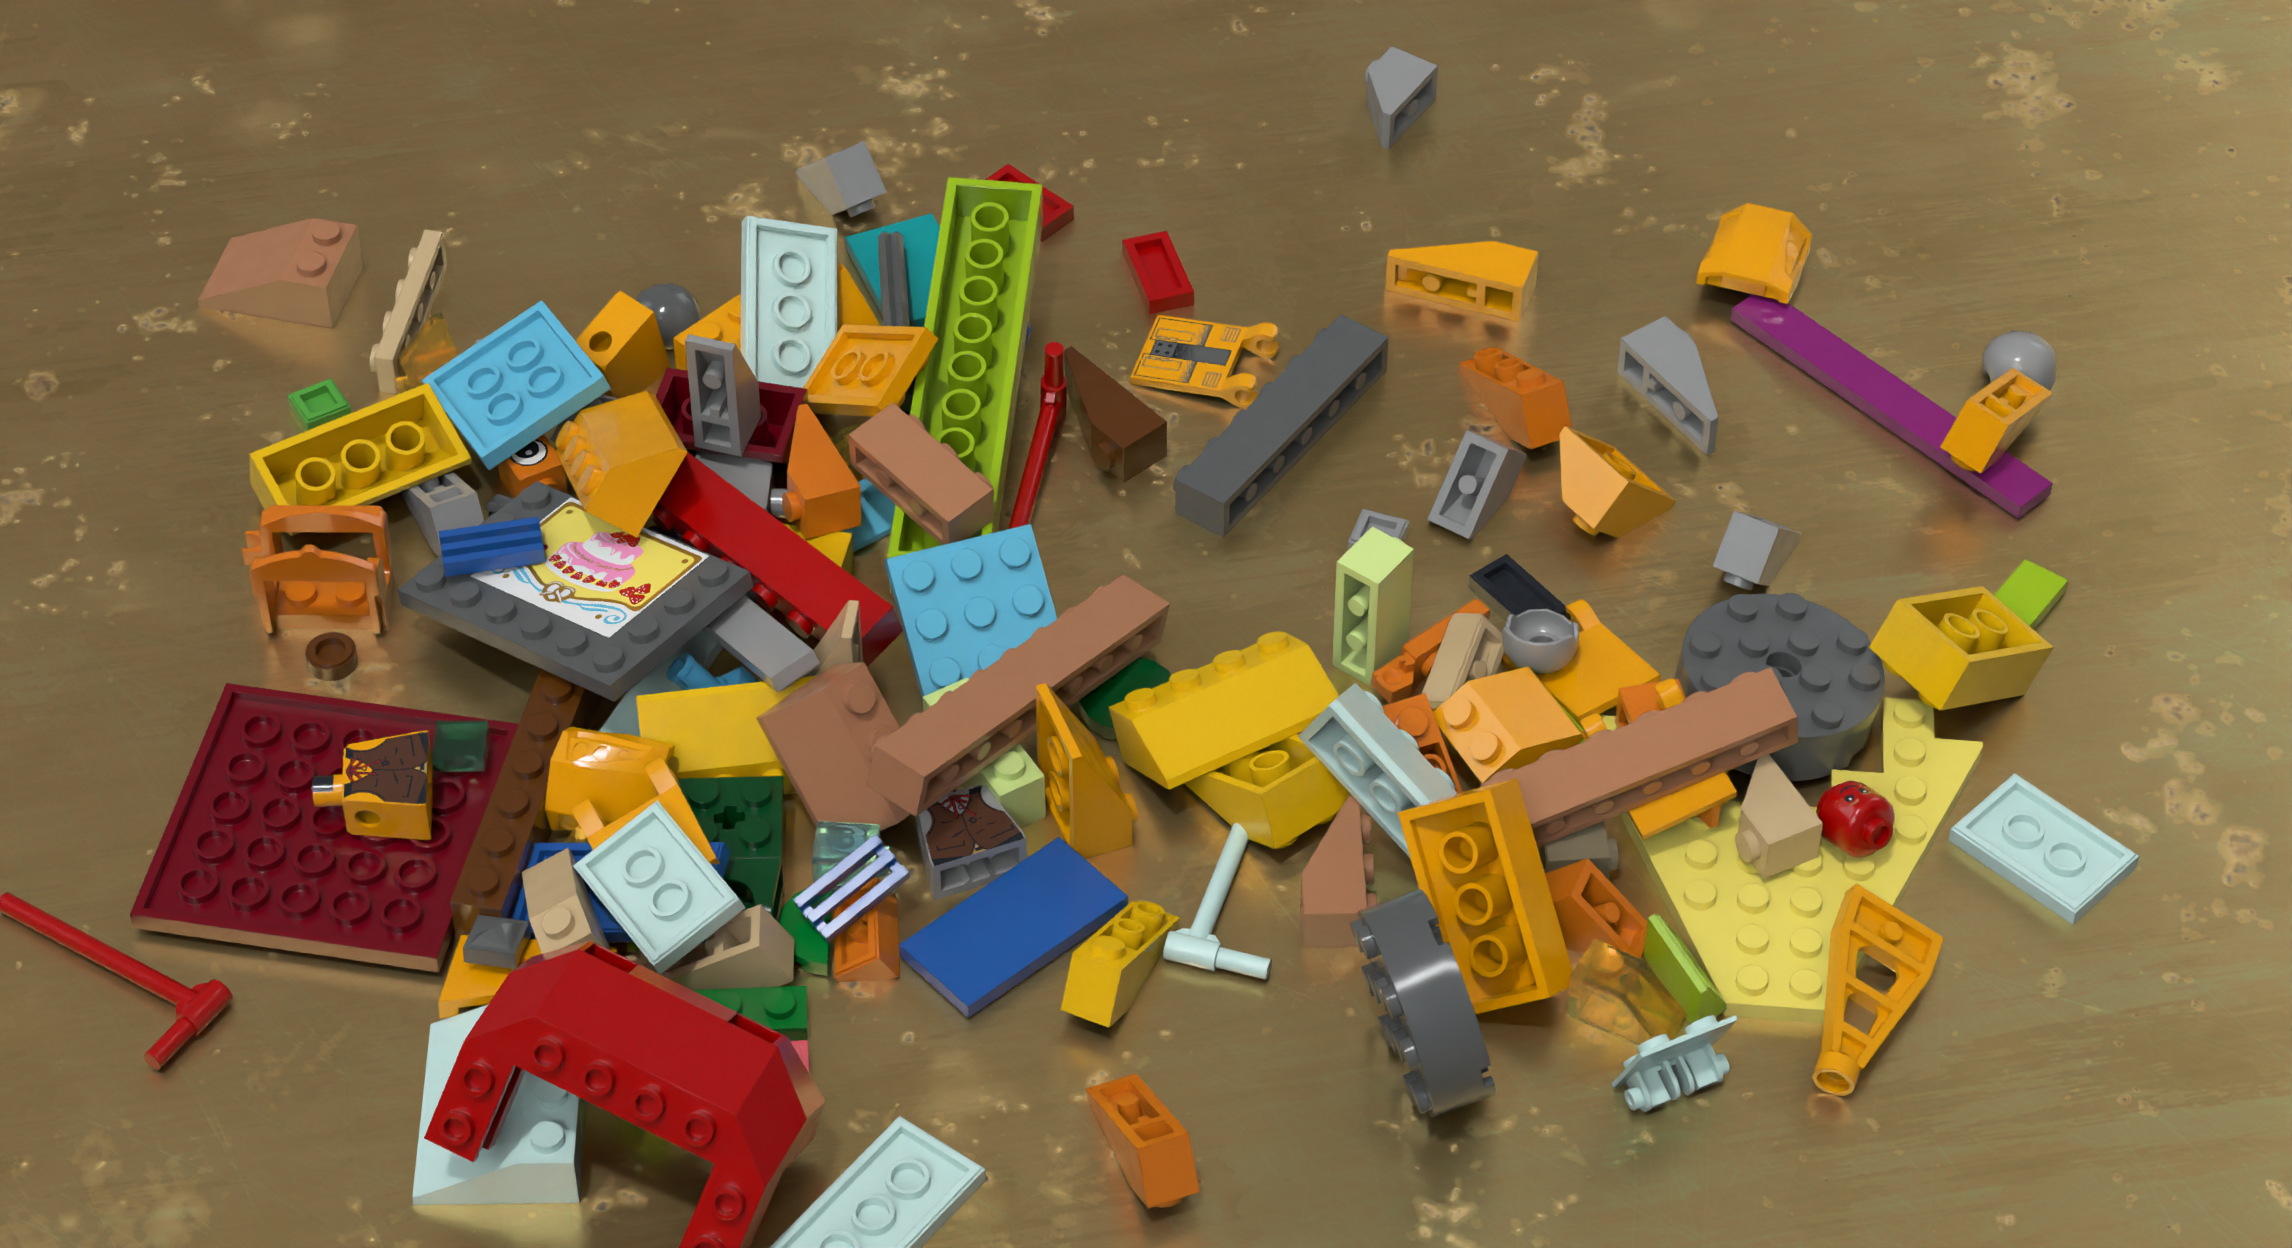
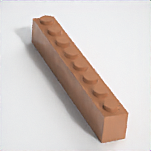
M1123 574L1105 587L1099 586L1089 598L1076 607L1070 606L1060 618L1045 628H1038L1028 640L1015 649L1009 648L999 660L986 669L977 670L966 683L953 692H945L938 702L922 713L913 714L906 724L889 736L883 735L873 745L869 754L871 767L867 786L915 817L1037 731L1036 685L1046 683L1069 708L1159 644L1162 639L1170 603Z

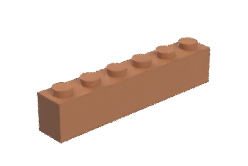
M1771 667L1757 673L1746 672L1734 678L1730 684L1710 692L1699 691L1685 698L1682 703L1663 711L1653 710L1640 715L1633 723L1613 731L1602 730L1596 732L1585 742L1571 748L1551 750L1542 755L1536 762L1516 770L1505 769L1499 771L1488 781L1481 783V787L1518 778L1538 848L1722 772L1729 771L1798 743L1797 715Z

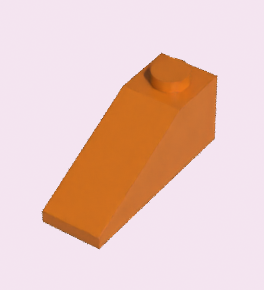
M808 404L798 405L787 469L788 492L782 494V506L787 520L796 523L805 539L861 526V486Z
M1136 1073L1086 1088L1087 1099L1130 1187L1147 1208L1154 1206L1161 1208L1170 1207L1180 1203L1183 1197L1200 1192L1188 1131Z

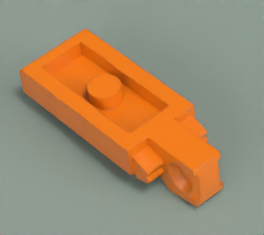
M1475 598L1402 645L1400 656L1372 673L1371 687L1375 688L1389 704L1410 696L1412 687L1428 678L1453 614H1483L1489 620L1491 610L1480 599L1477 600Z

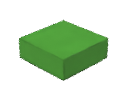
M332 378L287 395L289 407L305 431L352 413L351 406Z

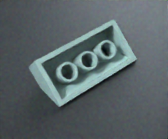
M1356 683L1336 698L1298 736L1409 858L1410 855L1398 812L1458 794L1455 791L1451 778L1441 769L1434 768L1419 752V746L1415 739L1406 731L1398 729L1384 714V709L1379 700L1373 694L1363 691Z

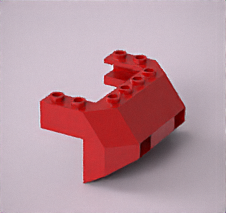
M589 940L533 956L508 974L465 1038L424 1139L471 1162H475L482 1148L489 1150L496 1144L521 1081L527 1071L714 1164L679 1248H750L783 1170L813 1141L825 1100L787 1036Z

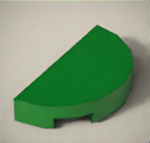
M833 889L829 891L827 894H825L822 898H820L817 902H815L811 907L815 909L818 905H820L823 901L830 897L833 894ZM802 890L794 894L782 907L777 922L794 938V961L802 965V970L807 973L828 976L830 942L827 943L795 906L793 901L794 898L804 891ZM832 912L822 919L826 924L831 922Z

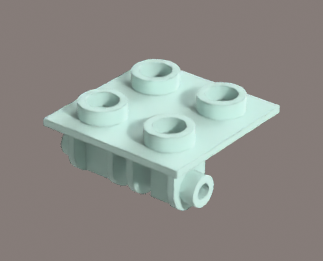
M1714 1015L1704 1017L1688 1025L1685 1028L1686 1035L1671 1041L1667 1034H1662L1645 1041L1637 1047L1638 1054L1623 1062L1625 1069L1611 1083L1613 1088L1627 1083L1629 1089L1625 1090L1624 1095L1629 1108L1633 1111L1640 1108V1110L1646 1112L1670 1100L1679 1099L1681 1091L1685 1095L1694 1093L1695 1089L1697 1091L1712 1084L1722 1082L1723 1075L1730 1072L1729 1063L1723 1053L1715 1054L1712 1046L1738 1020L1736 1015L1717 1022Z

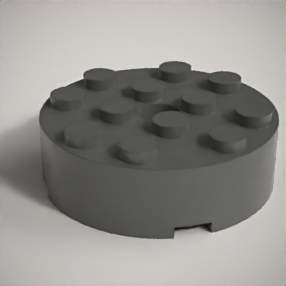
M1794 593L1782 595L1736 594L1730 599L1723 600L1704 610L1691 623L1686 632L1674 679H1679L1684 695L1687 698L1699 691L1710 692L1730 684L1734 678L1743 673H1757L1771 667L1797 715L1798 743L1769 754L1790 781L1821 778L1830 775L1832 769L1842 770L1849 765L1851 757L1862 748L1865 749L1870 739L1885 685L1882 661L1869 648L1871 642L1868 640L1866 633L1839 614L1821 605L1807 601L1802 596ZM1757 759L1734 769L1752 775Z
M1419 889L1359 910L1358 919L1350 922V926L1360 953L1364 952L1367 960L1369 959L1370 962L1361 966L1371 997L1375 996L1378 1004H1382L1387 1013L1378 1017L1388 1047L1393 1048L1395 1055L1399 1054L1402 1062H1406L1410 1073L1402 1075L1409 1098L1413 1106L1417 1105L1420 1114L1428 1112L1433 1118L1495 1096L1496 1088L1492 1076L1486 1078L1482 1076V1073L1489 1071L1488 1066H1491L1458 964L1449 942L1444 943L1439 925L1435 926L1439 924L1431 902L1424 891Z

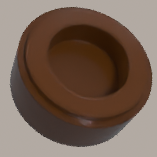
M329 632L321 634L312 639L306 647L305 655L309 672L320 680L336 681L349 676L357 667L356 645L349 636L343 633Z

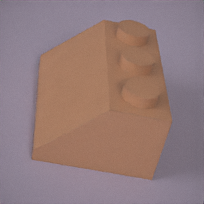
M864 662L832 665L756 718L829 851H836L827 841V834L833 828L839 826L855 827L868 837L901 822L910 815L909 812L867 786L871 767L869 754L873 745L883 735L889 736L900 727Z

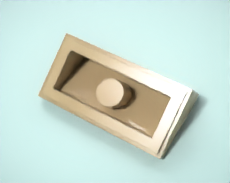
M1453 614L1422 691V694L1426 693L1431 708L1436 710L1467 681L1496 674L1504 653L1502 633L1483 614Z

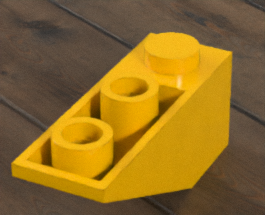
M1131 901L1072 953L1060 1010L1106 1027L1112 1026L1130 1009L1164 951L1168 933L1170 931L1175 932L1178 927L1180 917L1164 912L1163 907L1153 902Z

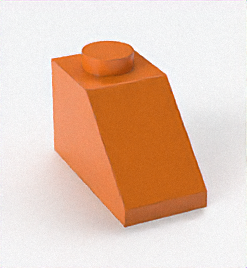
M1588 858L1545 873L1566 949L1629 969L1636 967L1644 952L1648 921Z

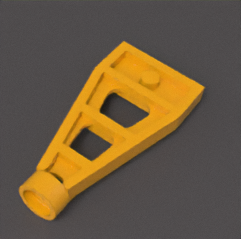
M1857 883L1845 892L1831 931L1822 1049L1812 1075L1813 1082L1818 1088L1836 1096H1846L1854 1091L1860 1071L1866 1066L1929 981L1944 937ZM1858 950L1896 972V981L1886 994L1883 995L1857 979L1856 960ZM1848 998L1876 1015L1867 1035L1844 1021Z

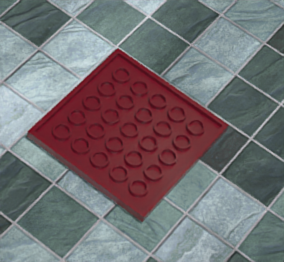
M226 683L130 912L132 927L439 972L454 932L450 901L519 724ZM418 731H428L433 759L431 839L419 840L353 835L347 831L343 806H314L312 792L313 776L343 774L344 748L349 744Z

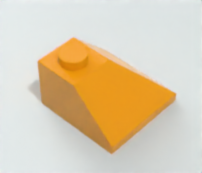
M1567 426L1559 433L1562 501L1576 513L1573 521L1589 534L1597 536L1599 532H1603L1620 538L1668 511L1675 504L1676 500L1613 445Z

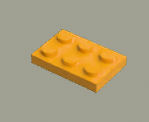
M843 324L803 387L808 390L809 407L813 413L868 417L875 416L892 403L900 408L905 400V392L913 379L928 364L930 352L938 338L926 327Z

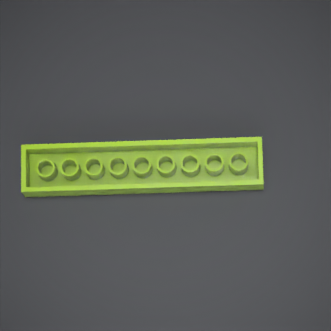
M948 177L924 327L929 329L938 338V341L930 352L928 364L916 375L910 414L915 415L923 423L927 432L940 444L946 443L951 446L957 453L960 461L974 473L980 472L991 483L994 489V520L970 537L974 538L998 532L1043 224L1042 184ZM895 505L887 559L941 546L940 543ZM889 583V593H892Z

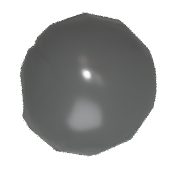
M673 283L654 284L641 291L636 298V301L654 311L666 350H674L673 338L702 319L699 304L693 294L684 287Z

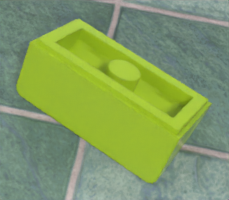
M1655 913L1648 918L1645 937V960L1689 1024L1714 1015L1716 1018L1727 1009L1725 1007L1727 1005L1679 935L1660 915L1657 916Z

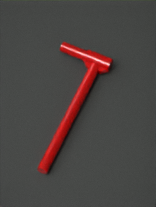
M1050 342L1045 346L1044 375L1040 381V412L1008 529L1030 524L1056 423L1061 422L1066 417L1067 379L1064 376V347L1058 342Z
M9 892L4 893L0 897L1 913L176 1005V1022L143 1055L146 1063L156 1070H159L191 1036L197 1037L233 1000V995L228 987L216 979H212L208 983L197 984L191 989Z

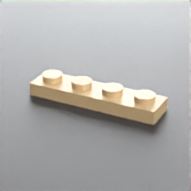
M424 230L418 247H413L410 250L408 273L405 279H400L397 283L396 303L393 311H387L384 316L383 336L380 344L375 343L371 349L370 369L377 374L379 392L399 393L447 268L442 231Z

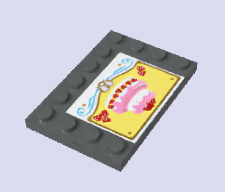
M536 481L496 513L489 516L480 525L539 517L546 562L445 577L441 555L398 588L397 592L402 606L615 702L751 590L753 582L750 571L647 527H643L638 537H635L586 512L578 498Z

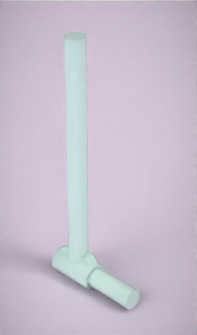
M1233 823L1191 929L1182 928L1168 933L1164 945L1163 959L1210 971H1216L1219 968L1267 980L1272 967V959L1223 948L1222 943L1218 941L1215 935L1211 934L1249 841L1246 831L1240 824Z

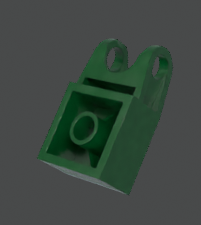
M783 776L678 778L681 790L708 841L724 842L731 852L723 880L745 906V909L742 911L761 904L778 921L782 897L785 896L786 807Z

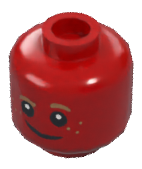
M1851 780L1828 789L1818 802L1816 814L1823 823L1821 836L1847 855L1863 858L1874 854L1889 843L1893 835L1895 821L1893 806L1885 797L1865 784Z

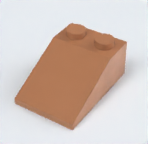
M310 218L230 238L198 299L199 307L333 329L364 267L358 226Z

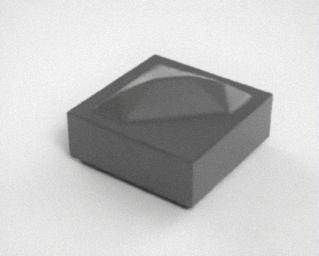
M478 915L463 946L464 962L516 969L531 937L530 921Z

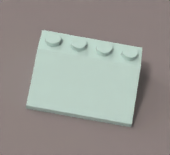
M487 1005L432 1023L430 1025L413 1185V1205L579 1203L587 1101L527 1071L521 1081L496 1144L489 1150L482 1148L475 1162H471L424 1139L461 1046Z

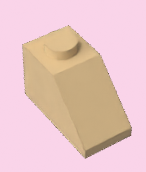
M1769 754L1757 759L1741 808L1738 833L1735 835V843L1740 856L1744 861L1751 862L1763 879L1817 858L1823 826L1822 821Z

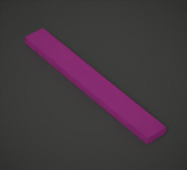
M1752 294L1732 308V322L2018 519L2051 495L2052 482L2006 451L1996 463L1982 473L1969 471L1955 464L1950 457L1951 454L1940 448L1956 420L1955 416L1789 303H1780L1776 299Z

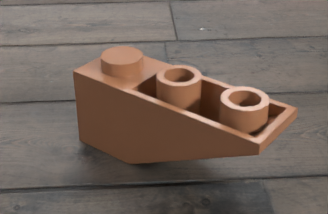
M1349 794L1301 873L1300 914L1303 948L1357 947L1350 922L1358 919L1359 910L1377 904L1376 893H1366V884L1374 883L1373 853H1363V844H1370L1371 841L1370 814L1360 813L1359 802L1351 794Z

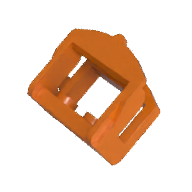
M271 505L268 509L262 511L259 530L245 532L247 548H242L243 560L245 565L250 566L249 576L253 596L259 603L263 628L266 633H275L276 629H372L374 634H382L383 629H388L395 578L387 514L381 506ZM280 532L372 533L376 557H368L366 561L347 554L323 551L311 544L305 545L298 551L284 552Z

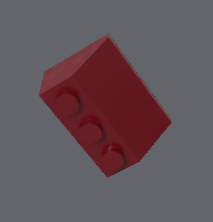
M667 368L656 398L685 448L726 454L695 447L688 371ZM758 381L761 418L741 457L789 463L798 405L808 404V390L806 388Z

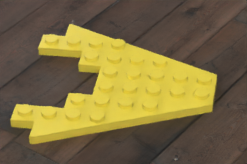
M1883 697L1880 710L1881 773L1832 769L1830 788L1851 780L1861 782L1885 797L1892 804L1895 814L1893 835L1889 843L1872 855L1856 858L1847 855L1821 836L1817 858L1763 879L1751 862L1743 860L1736 847L1735 835L1738 833L1743 802L1727 801V804L1721 805L1718 827L1710 828L1700 818L1694 816L1645 840L1641 838L1628 813L1619 814L1688 950L1727 1005L1725 1007L1727 1009L1721 1013L1722 1016L1732 1017L1736 1015V1017L1824 1024L1830 937L1845 892L1857 883L1897 908L1977 768L1982 755V741L1935 738L1934 708L1928 706L1920 699ZM1600 715L1608 730L1613 731L1617 729L1615 716ZM1811 807L1816 814L1817 807ZM1860 950L1857 952L1856 977L1869 957Z

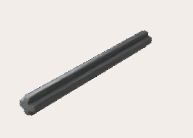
M884 231L878 236L883 326L910 327L903 236L897 231L892 234ZM914 379L905 392V400L900 407L901 410L907 413L911 411Z

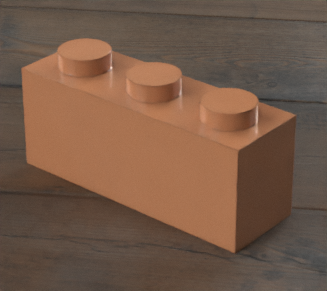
M892 403L848 434L850 465L941 545L966 540L994 520V489L989 480L980 472L974 473L963 464L951 446L946 443L940 444L933 438L915 415H907L896 404Z

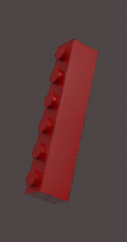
M687 452L649 516L650 519L665 532H668L671 528L682 535L681 540L684 544L750 571L753 588L750 592L755 600L768 611H773L777 608L784 613L787 623L804 638L812 635L820 641L849 600L859 601L863 662L868 668L903 632L893 606Z

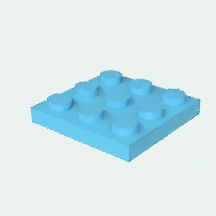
M542 300L421 380L423 384L429 383L450 421L488 470L510 458L514 453L611 389L604 375Z
M1031 524L888 558L884 562L922 703L923 696L964 678L970 679L977 670H984L999 660L1009 648L1015 649L1028 640L1038 628H1045L1057 620Z

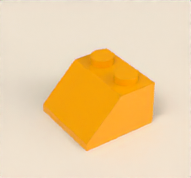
M1528 666L1467 681L1433 711L1438 727L1481 783L1488 781L1499 771L1505 769L1516 770L1536 762L1542 755L1551 750H1566L1578 745L1583 740L1582 732Z

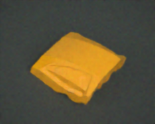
M1751 203L1741 205L1722 214L1712 245L1701 262L1696 283L1701 285L1710 284L1779 300L1778 302L1788 304L1798 285L1803 266L1810 252L1812 233L1792 212Z
M573 726L563 730L550 760L544 810L551 830L583 832L571 809L585 799H590L595 810L600 813L607 826L657 797L659 793L644 766L659 756H662L668 765L669 758L674 756L675 746L631 734L600 732Z

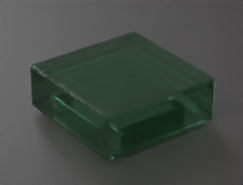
M436 721L431 759L433 771H485L490 734L488 721Z

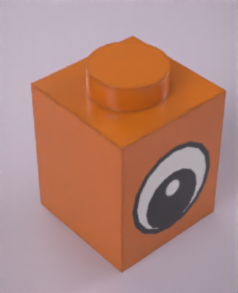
M545 434L498 464L500 479L512 498L518 496L525 488L536 481L568 494L565 470Z

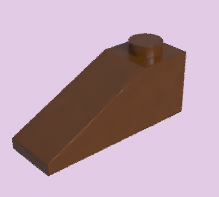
M1071 346L1064 350L1067 392L1090 455L1098 467L1105 471L1108 470L1121 482L1125 483L1166 457L1167 421Z

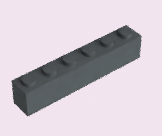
M1342 314L1327 329L1322 328L1316 334L1312 344L1301 355L1292 357L1285 371L1274 382L1265 384L1259 396L1245 410L1241 409L1238 411L1231 424L1218 437L1211 438L1203 452L1190 465H1185L1179 470L1173 484V489L1176 491L1175 513L1224 538L1387 372L1389 337Z

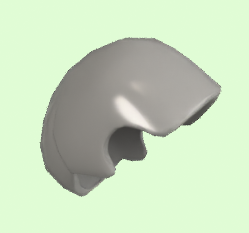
M2013 330L1995 337L1985 347L1983 353V374L1989 375L1990 381L1993 382L2011 368H2015L2046 389L2051 390L2056 379L2055 353L2052 346L2036 333Z
M1549 609L1527 610L1517 616L1510 614L1507 617L1505 627L1502 629L1504 651L1518 668L1528 666L1535 674L1554 673L1563 669L1576 654L1579 643L1578 623L1573 621L1571 623L1564 615Z

